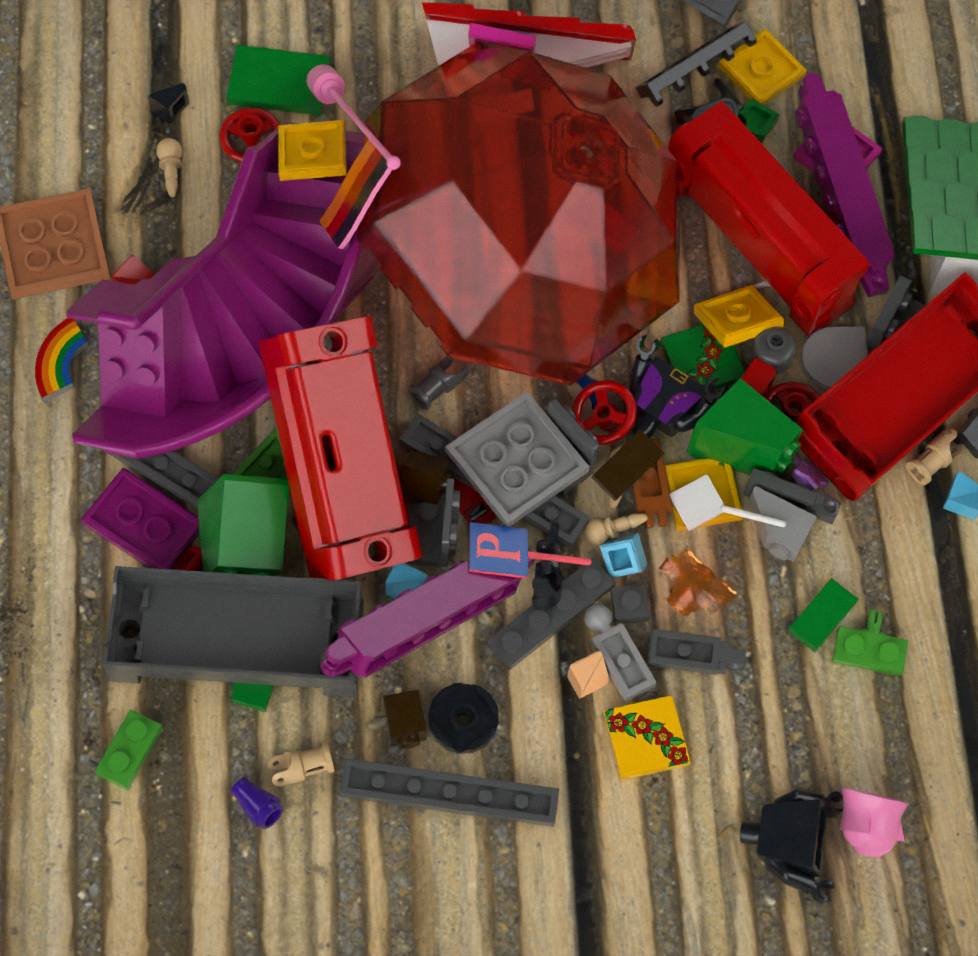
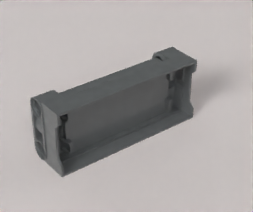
M115 566L108 635L102 663L107 681L140 684L143 676L323 688L324 696L356 698L358 676L350 669L343 674H338V676L329 677L323 673L321 663L323 658H326L325 652L327 647L338 639L341 626L351 619L358 620L363 617L364 599H362L361 582ZM135 628L139 630L138 635L134 638L127 639L122 637L123 633L128 629Z

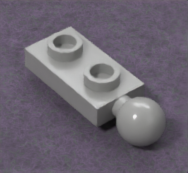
M601 604L590 606L585 612L584 621L590 630L599 633V635L592 638L591 644L595 651H601L607 672L624 702L654 688L657 682L623 623L612 628L610 626L612 622L610 610Z

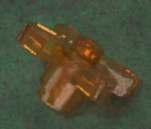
M688 549L681 551L677 557L674 555L668 556L659 567L664 574L675 582L669 590L668 603L674 610L684 616H689L691 612H697L701 606L708 613L712 614L721 606L726 607L730 605L738 595L733 588L724 580L717 578L713 571L705 566Z

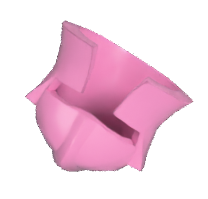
M848 787L840 788L843 797V814L839 830L843 831L844 838L857 854L878 857L888 853L894 847L896 841L905 842L901 818L909 803L896 798L849 789Z

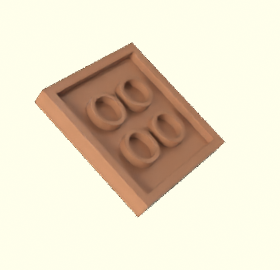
M90 188L0 207V245L12 300L110 279Z

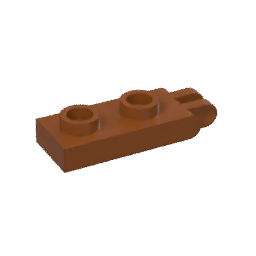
M660 438L651 439L662 450ZM662 456L632 485L636 514H646L648 516V519L645 521L646 529L653 528L654 526L652 515H657L659 527H667L666 514L672 512Z

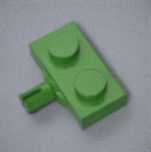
M276 428L240 465L233 475L288 479L279 434Z
M869 610L866 629L857 630L842 626L838 627L832 662L901 676L904 670L908 640L890 637L880 632L884 613L882 611L876 613V610Z

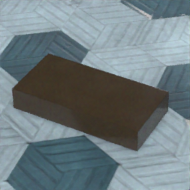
M640 429L591 478L616 501L665 453Z

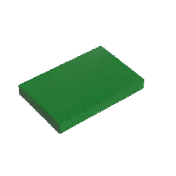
M236 45L226 97L227 104L321 116L323 103L309 90L307 76L310 70L317 65L324 64L330 66V56Z

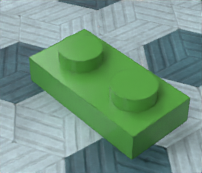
M130 709L96 768V775L123 789L129 790L163 729L162 724Z

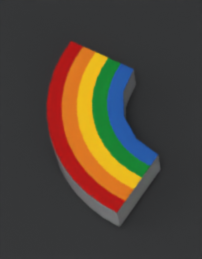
M67 318L59 323L47 335L38 351L35 363V379L43 403L74 388L70 377L72 364L78 354L89 347L80 328L72 318Z

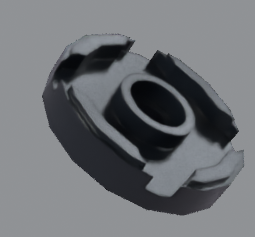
M454 683L443 688L433 698L428 713L429 729L435 741L446 750L458 754L474 753L486 747L494 738L499 724L498 706L492 695L481 686L475 684ZM461 715H466L470 721L462 725L457 721V718Z

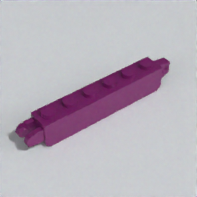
M810 72L804 76L803 85H800L798 90L800 104L795 110V121L798 128H802L805 137V152L808 156H811L815 164L813 175L816 183L821 185L823 191L824 209L827 213L830 212L835 225L871 263L868 271L859 280L867 296L874 297L886 294L889 290L886 268L895 252L841 94L836 91H826L824 83L821 81L822 78H820L818 73Z
M528 558V568L534 564L536 559ZM463 560L458 561L448 572L440 576L432 575L424 581L422 586L412 591L411 589L404 590L394 601L386 605L378 604L366 616L358 620L351 619L344 623L339 629L338 639L326 649V658H323L321 663L323 673L329 677H335L351 669L355 675L367 677L516 593L522 578L469 572V560L466 562Z

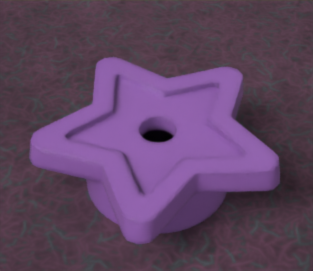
M797 456L793 457L795 459L793 462L797 467L792 472V476L798 484L806 486L811 491L813 489L817 490L820 485H828L829 481L819 473L814 463H806Z

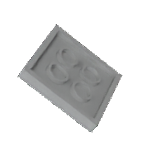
M528 391L445 446V452L506 527L512 526L589 472L590 468Z

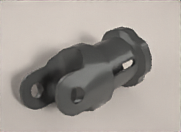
M453 355L446 356L429 370V375L417 385L411 384L408 387L409 394L423 410L430 409L431 403L444 392L449 393L467 378L469 374L468 368L462 369L456 375H451L444 371L453 363Z

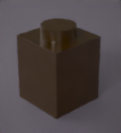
M411 450L402 465L400 485L403 496L437 505L443 494L446 493L447 478H454V474L449 473L451 460Z
M419 690L383 696L391 747L399 745L401 749L416 747L421 744L420 741L426 740V725Z

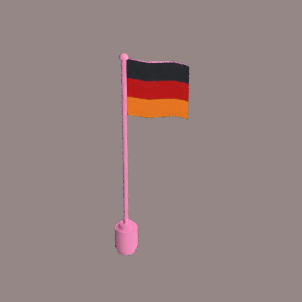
M322 64L310 70L307 76L309 90L324 104L337 102L369 139L351 166L332 203L319 220L336 246L343 249L357 230L375 195L391 171L400 167L401 162L397 156H392L342 99L345 92V83L341 76L331 66Z

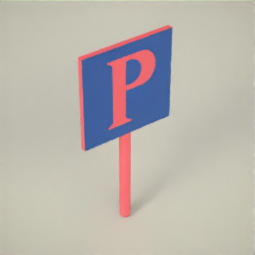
M469 523V572L527 579L528 558L581 565H591L592 563L589 558L528 551V529Z

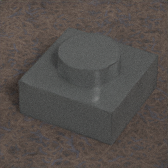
M646 584L611 587L610 593L615 624L648 622L650 620Z

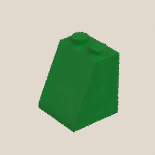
M740 378L697 421L686 452L698 459L707 458L719 461L718 465L729 464L733 470L751 475L753 468L760 471H769L773 474L778 472L783 475L793 464L795 459L792 457L801 447L798 440L803 429Z
M223 474L197 500L203 572L276 576L282 571L289 492L288 479Z

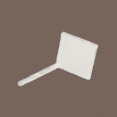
M707 474L669 494L688 531L722 513L779 527L786 526V522L783 520L725 506Z

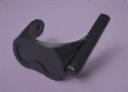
M721 78L714 79V84L721 93V98L694 108L675 110L674 114L678 124L683 125L694 120L721 101L736 116H738V112L744 109V105Z
M551 523L548 538L537 542L536 551L538 553L556 555L554 548L559 531L558 523ZM541 560V562L536 563L535 578L532 580V588L534 589L532 604L535 609H549L554 607L561 599L563 579L558 562Z

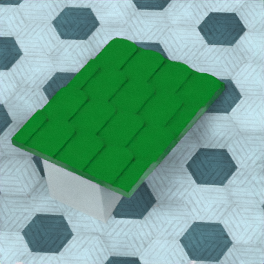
M924 116L904 117L902 120L912 251L914 254L930 255L929 293L940 294L964 272L978 286V122L972 124L963 123L955 119L932 120Z

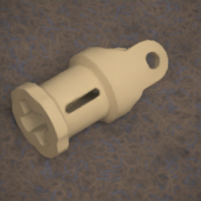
M952 428L945 429L925 446V451L905 464L907 472L917 483L925 486L932 480L931 476L940 468H947L962 453L960 445L950 446L949 444L956 438L957 431Z
M327 742L321 743V747L299 752L297 749L271 757L267 762L268 768L274 771L287 768L286 770L276 772L272 776L271 781L275 786L305 781L306 776L325 771L328 773L335 772Z

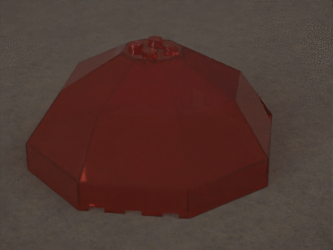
M478 41L381 101L365 120V125L392 156H397L400 159L401 164L398 169L391 171L375 195L359 224L358 241L366 251L370 249L382 266L379 269L395 289L400 288L412 304L410 309L425 328L430 327L442 342L440 345L441 349L448 357L571 386L680 302V179L677 160L611 75L531 51ZM364 134V146H365L366 143H367V141H368L369 139H368V138L365 136V134ZM581 147H588L593 155L588 157L586 150L581 149Z

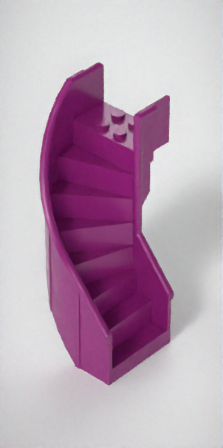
M285 121V122H284L283 124H281V125L299 124V123H294V122ZM278 128L259 145L248 147L242 159L216 238L196 256L170 260L151 279H142L136 285L101 280L67 310V318L98 323L101 406L73 433V442L101 448L104 453L135 459L159 455L197 443L221 432L267 402L271 397L258 341L274 338L276 335L334 323L372 280L374 272L389 249L399 227L405 206L408 203L409 140L375 135L392 156H397L400 159L401 164L398 169L391 171L375 195L357 230L343 249L336 246L319 220L332 203L346 175L280 181L278 173ZM346 131L347 173L369 140L364 133Z

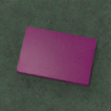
M125 468L120 470L81 518L83 525L147 568L171 569L186 549L200 535L199 521L196 515Z

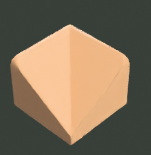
M596 651L571 664L569 667L567 678L579 699L609 683L601 651Z

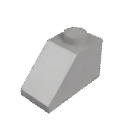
M755 486L748 501L750 512L786 522L785 527H779L754 520L763 547L769 549V552L778 559H788L795 562L817 516Z

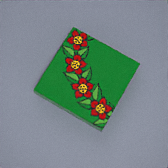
M704 325L664 336L660 339V344L668 364L703 386L712 378H719V381L715 384V390L723 386L735 384L745 373L734 345L724 348Z

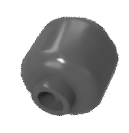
M775 326L761 331L755 337L751 348L750 356L752 362L756 357L775 368L776 375L783 373L790 367L796 352L795 339L789 331L782 327Z

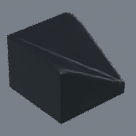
M184 83L154 92L148 96L151 113L168 124L172 123L189 104L187 87Z

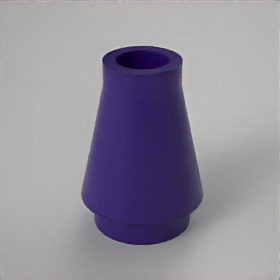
M246 777L239 779L233 785L231 794L237 799L254 826H261L263 829H267L274 825L281 817L284 808L280 805L278 797L253 784Z

